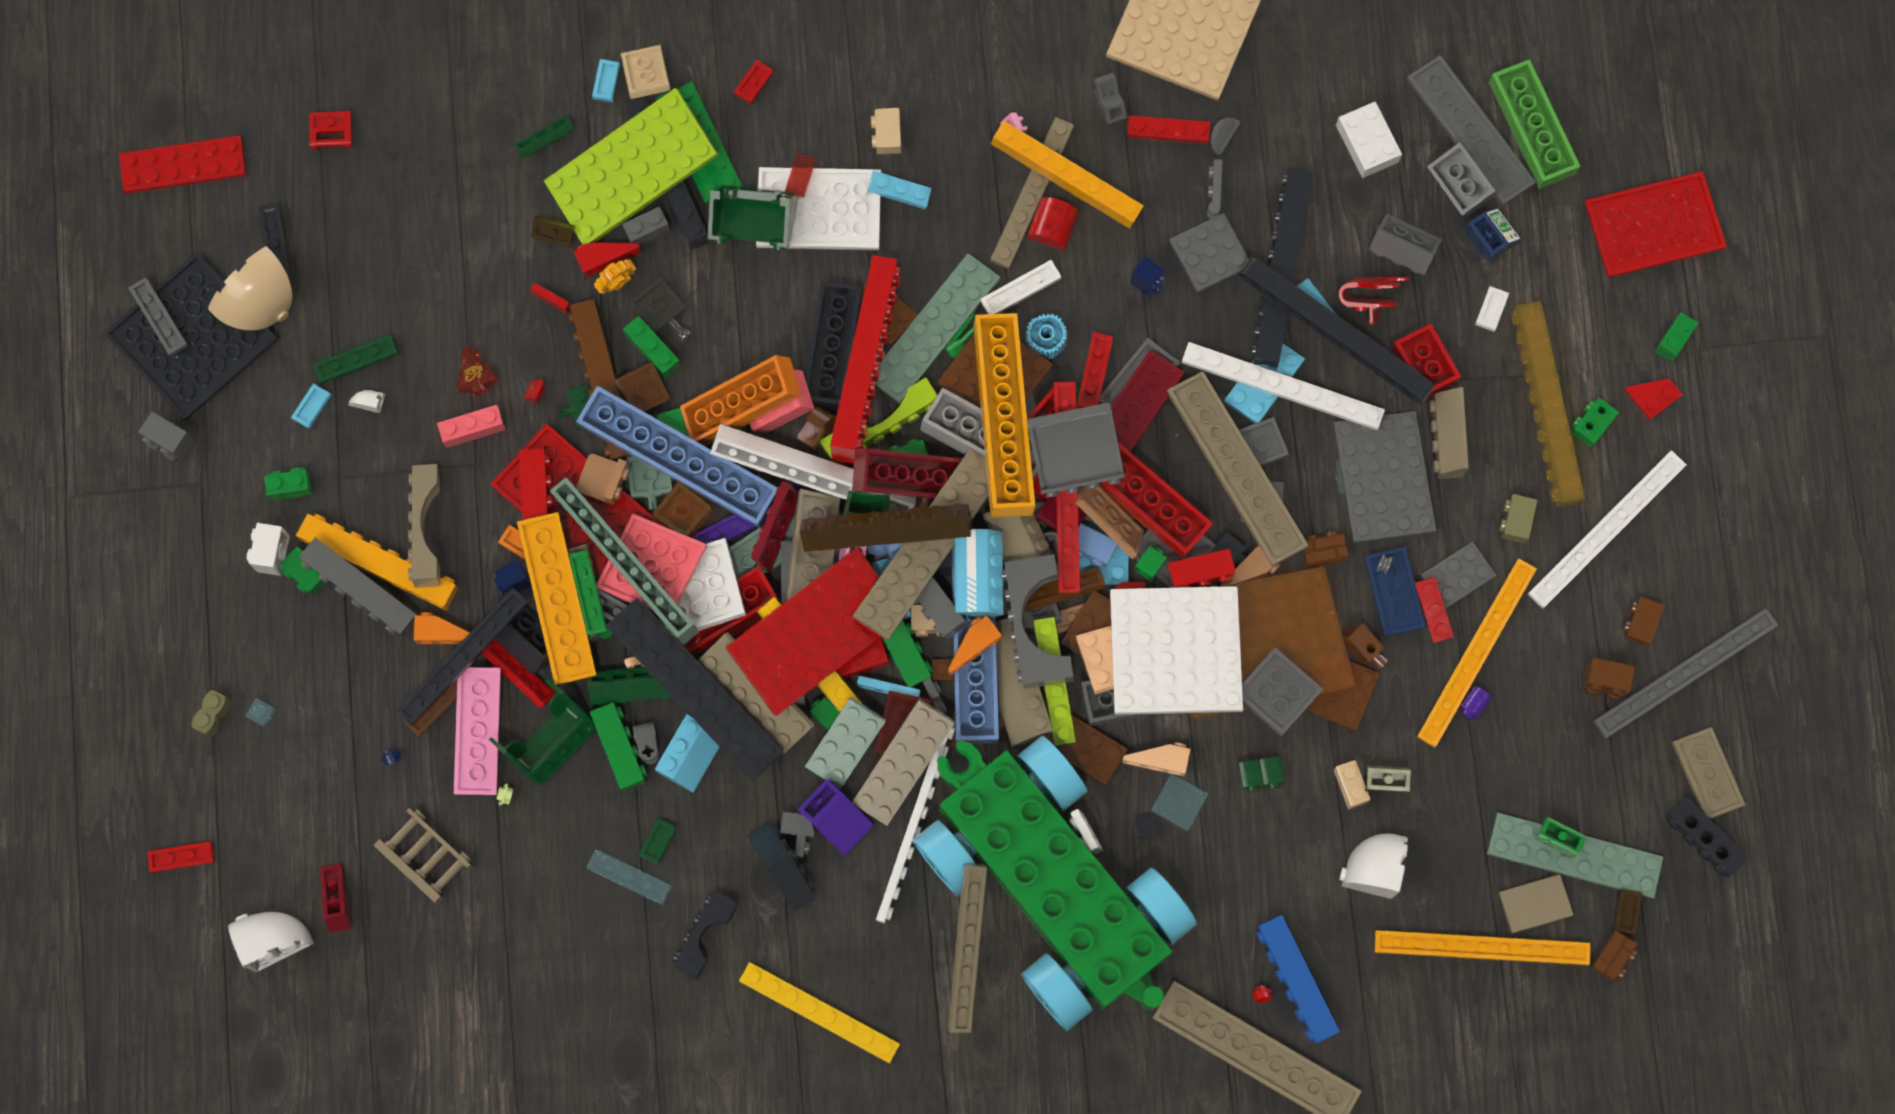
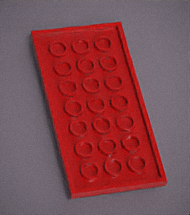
M546 424L522 450L544 448L547 455L550 454L551 467H547V473L551 475L552 487H548V494L552 495L553 507H549V514L559 513L567 550L584 544L587 545L593 562L595 577L599 580L609 561L608 558L550 492L564 478H567L576 488L587 458ZM518 454L494 479L491 486L522 512L520 460ZM623 490L619 500L616 499L614 505L581 494L619 539L632 514L663 526Z
M859 548L852 550L725 647L774 716L779 715L880 637V635L853 618L854 613L879 579V576Z

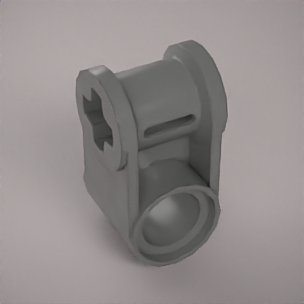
M654 722L632 726L641 760L648 765L656 763L659 759V750ZM648 749H651V757L646 755Z

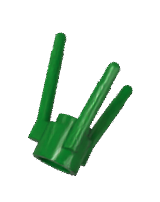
M974 313L971 314L949 341L948 346L945 347V350L953 359L957 357L965 346L963 343L974 333L973 327L961 339H958L974 318Z

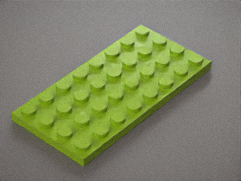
M675 88L545 179L544 182L570 225L575 226L574 231L581 243L590 244L602 238L719 155L682 95Z

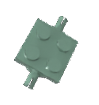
M633 456L627 457V464L630 469L631 498H647L649 510H653V504L654 510H657L656 497L673 494L671 478Z

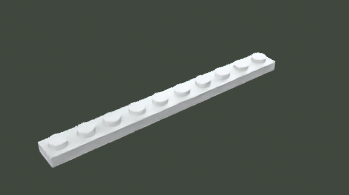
M1190 342L1182 359L1183 364L1374 430H1378L1385 410Z
M1671 450L1528 595L1543 609L1687 464Z
M956 727L951 728L929 763L876 918L878 922L885 924L886 919H891L894 908L890 907L892 900H897L901 889L897 887L899 880H904L908 869L904 867L906 859L911 860L914 847L911 846L912 840L920 834L921 827L918 826L920 818L925 819L928 807L925 806L927 798L932 799L935 790L932 783L934 778L938 779L940 776L937 768V759L940 756L946 758L949 747L945 745L948 738L952 739Z

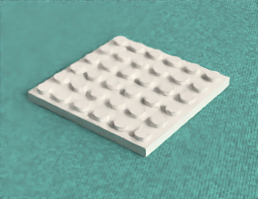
M1237 587L1110 589L1115 715L1243 711Z

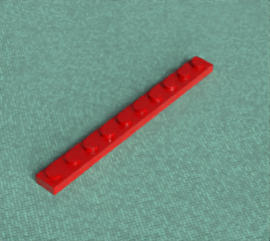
M1054 382L1055 413L1076 409L1075 382ZM1067 490L1059 491V496H1057L1059 593L1080 592L1078 505L1076 504L1078 492L1067 494Z

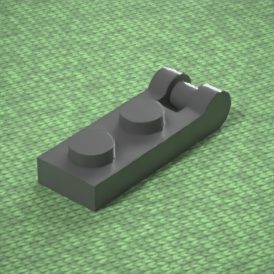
M1214 159L1213 166H1209L1208 178H1212V186L1208 185V198H1211V203L1207 210L1208 219L1218 216L1220 212L1222 160Z

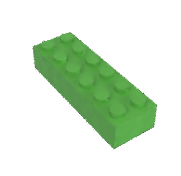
M1530 59L1492 74L1489 84L1538 188L1541 189L1576 175L1580 168L1579 162Z

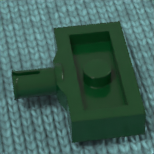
M587 385L568 389L569 407L557 409L559 418L571 415L577 430L584 429L576 421L590 399Z

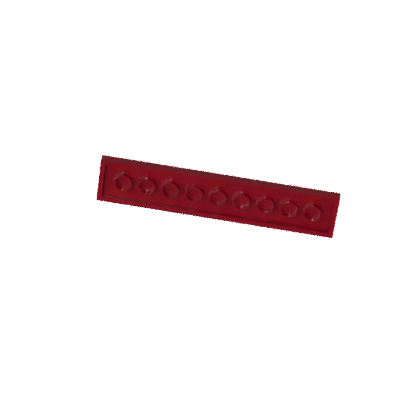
M1152 350L1147 353L1111 406L1117 441L1129 452L1132 451L1169 397L1167 390L1177 385L1185 373ZM1057 496L1049 497L1036 515L1038 520L1057 531ZM1078 506L1080 526L1087 517V514Z

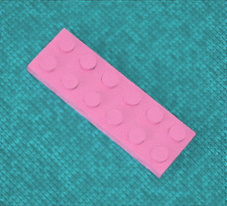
M468 668L457 679L454 794L497 795L499 750L489 739L492 737L499 743L501 668Z

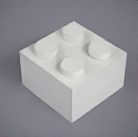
M257 523L256 529L253 528L251 540L253 544L252 549L248 550L247 561L257 572L282 576L281 571L283 568L280 563L286 557L290 535L281 526Z

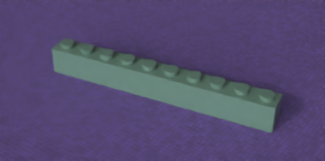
M564 478L550 490L556 500L682 645L699 632L693 622L567 478Z

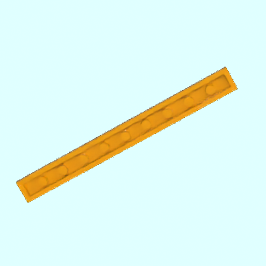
M1518 558L1417 736L1418 739L1434 748L1437 746L1537 568Z
M1375 931L1374 953L1590 965V943Z

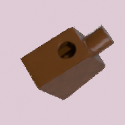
M1363 623L1353 626L1339 640L1363 664L1371 662L1379 670L1387 662L1380 654L1384 646Z

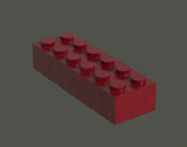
M855 449L852 491L935 499L962 459L876 449Z

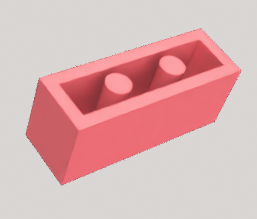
M497 405L437 423L442 442L446 448L506 430Z

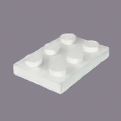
M1078 809L1071 812L1070 814L1073 818L1070 819V822L1075 831L1082 834L1083 837L1080 838L1082 843L1095 855L1102 852L1103 849L1085 815Z

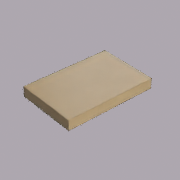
M660 45L621 54L631 99L670 91Z

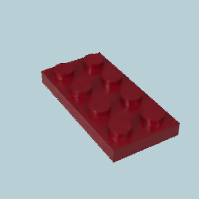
M782 481L781 486L775 492L774 503L768 509L766 522L760 528L759 539L751 551V558L763 570L768 572L772 571L781 549V541H784L796 512L798 492L790 483Z

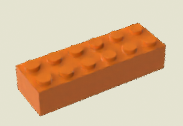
M775 355L681 405L680 409L689 438L703 446H707L714 442L720 424L738 430L801 397L802 394L791 359Z

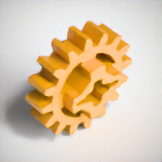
M630 259L609 264L599 274L600 278L596 279L594 283L595 288L600 294L621 289L631 280L630 276L636 270L634 264Z

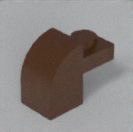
M821 407L814 408L806 417L807 422L797 436L798 441L814 450L824 436L827 437L833 433L836 421L835 415Z

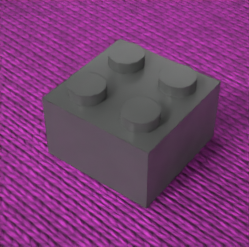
M154 412L150 413L138 431L143 437L142 441L149 448L156 452L159 450L166 458L173 462L177 459L183 463L196 443L186 431Z

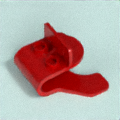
M1391 275L1354 278L1340 288L1339 299L1345 306L1355 307L1356 311H1366L1367 308H1370V325H1374L1380 320V307L1396 306L1397 301L1355 297L1350 293V288H1396L1400 286V283L1389 282L1409 280L1410 276Z

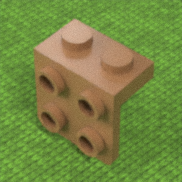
M590 454L576 489L580 494L614 505L616 499L619 500L623 488L621 486L623 481L627 480L630 473L627 461L618 459V462L595 454Z

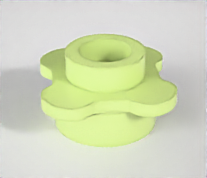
M508 784L498 789L496 799L499 800V805L510 803L513 788L508 787Z

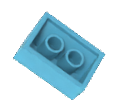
M686 714L658 762L655 771L694 793L720 747L691 716Z

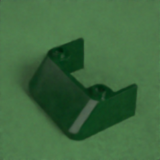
M548 678L545 682L556 694L550 699L548 704L549 710L554 715L525 745L519 740H513L505 747H502L492 737L489 739L500 752L537 785L544 784L590 737L595 728L594 722Z

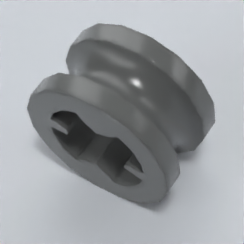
M1382 554L1376 571H1383L1386 575L1393 557L1387 558L1385 554Z

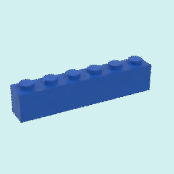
M1278 916L1258 926L1256 935L1261 944L1265 943L1268 949L1266 955L1270 963H1275L1277 971H1275L1280 983L1284 982L1287 988L1285 994L1290 1003L1294 1002L1297 1008L1294 1012L1299 1022H1304L1307 1028L1304 1032L1309 1042L1313 1041L1314 1044H1317L1339 1033L1340 1031L1283 916Z

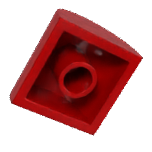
M1041 198L1027 238L1065 251L1079 215L1078 210L1058 199Z

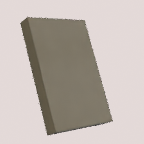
M1560 874L1498 893L1511 934L1573 916Z

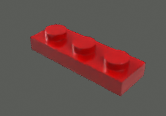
M1436 577L1415 582L1414 584L1432 642L1436 643L1454 637Z

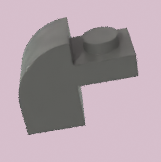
M1114 73L1094 79L1096 98L1106 122L1110 124L1127 118L1124 101L1118 92Z
M783 812L780 833L782 836L797 837L795 856L797 859H804L805 854H809L810 842L806 840L815 839L814 828L803 815Z

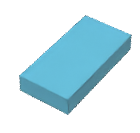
M600 59L592 94L593 99L613 102L620 62Z
M313 383L291 418L310 429L332 394Z

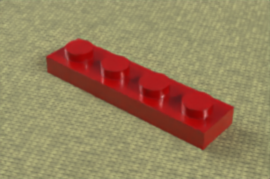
M1129 116L1127 137L1208 144L1210 122Z
M1093 332L1077 402L1079 409L1099 404L1113 336Z
M496 640L482 653L497 668H501V672L540 709L546 706L555 695L535 674L532 675Z

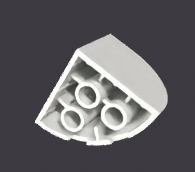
M1379 834L1361 842L1351 853L1346 868L1341 869L1339 880L1343 881L1342 887L1392 899L1400 892L1405 867L1401 864L1407 855L1408 845L1404 844V842L1407 843V837L1396 834Z
M264 912L251 916L243 914L237 917L235 922L229 924V933L242 966L255 972L314 944L307 928L296 918L284 913Z

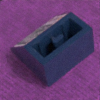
M1498 207L1486 211L1470 221L1464 230L1488 263L1522 240Z

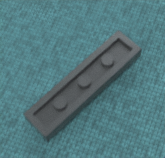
M145 277L128 287L169 356L171 357L188 347L148 279Z

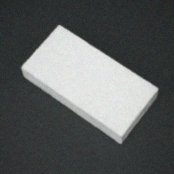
M1490 286L1475 325L1495 332L1509 293Z

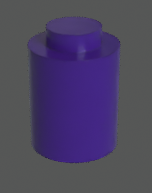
M1474 686L1460 706L1461 714L1470 720L1473 718L1478 719L1492 697L1483 689Z

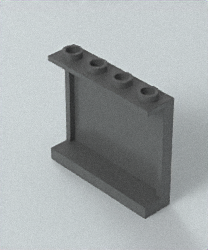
M1110 402L1026 419L1041 494H1046L1047 498L1059 496V491L1067 490V494L1079 492V487L1088 486V489L1101 487L1100 483L1108 482L1109 485L1119 484L1121 479L1125 478Z

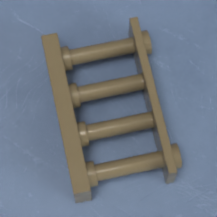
M408 808L406 811L412 816L390 841L387 840L384 843L379 839L374 846L438 905L444 899L439 895L442 892L441 889L464 865L471 870L473 868L469 864L471 859L463 851L460 854L457 853L423 821L426 817L419 810L416 809L413 812ZM419 822L427 832L405 855L402 854L399 857L394 853L395 847ZM435 837L442 846L420 869L414 871L409 867L410 861ZM450 851L458 860L435 884L429 885L424 881L427 878L426 874Z

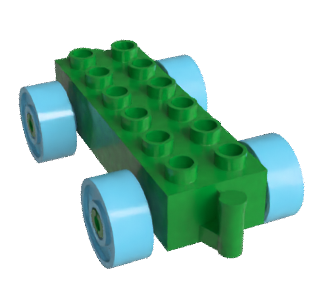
M1044 736L1039 737L1017 755V759L1024 771L1007 750L987 766L982 761L977 748L965 741H958L956 749L969 760V768L966 772L959 774L953 772L947 758L944 756L938 757L937 768L939 775L944 782L955 790L952 795L940 803V812L957 833L952 835L939 820H936L912 841L933 871L957 897L961 895L964 864H975L971 857L976 855L982 864L987 866V870L1066 965L1062 969L1045 953L1021 973L1028 987L1063 1029L1068 1031L1088 1015L1092 1008L1080 992L1083 989L1088 992L1102 1011L1123 994L1138 1001L1147 1010H1153L1159 1006L1164 998L1163 992L1159 987H1154L1150 972L1172 953L1161 937L1167 943L1173 945L1195 927L1197 922L1179 895L1153 868H1149L1125 888L1132 900L1131 902L1054 809L1055 807L1060 812H1063L1087 793L1084 783L1058 749Z

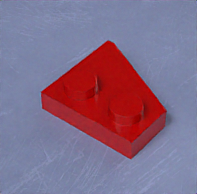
M1670 379L1632 385L1624 390L1649 421L1683 395Z

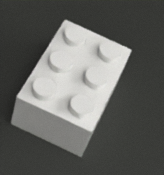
M1376 102L1338 118L1336 127L1362 178L1400 161L1402 153Z

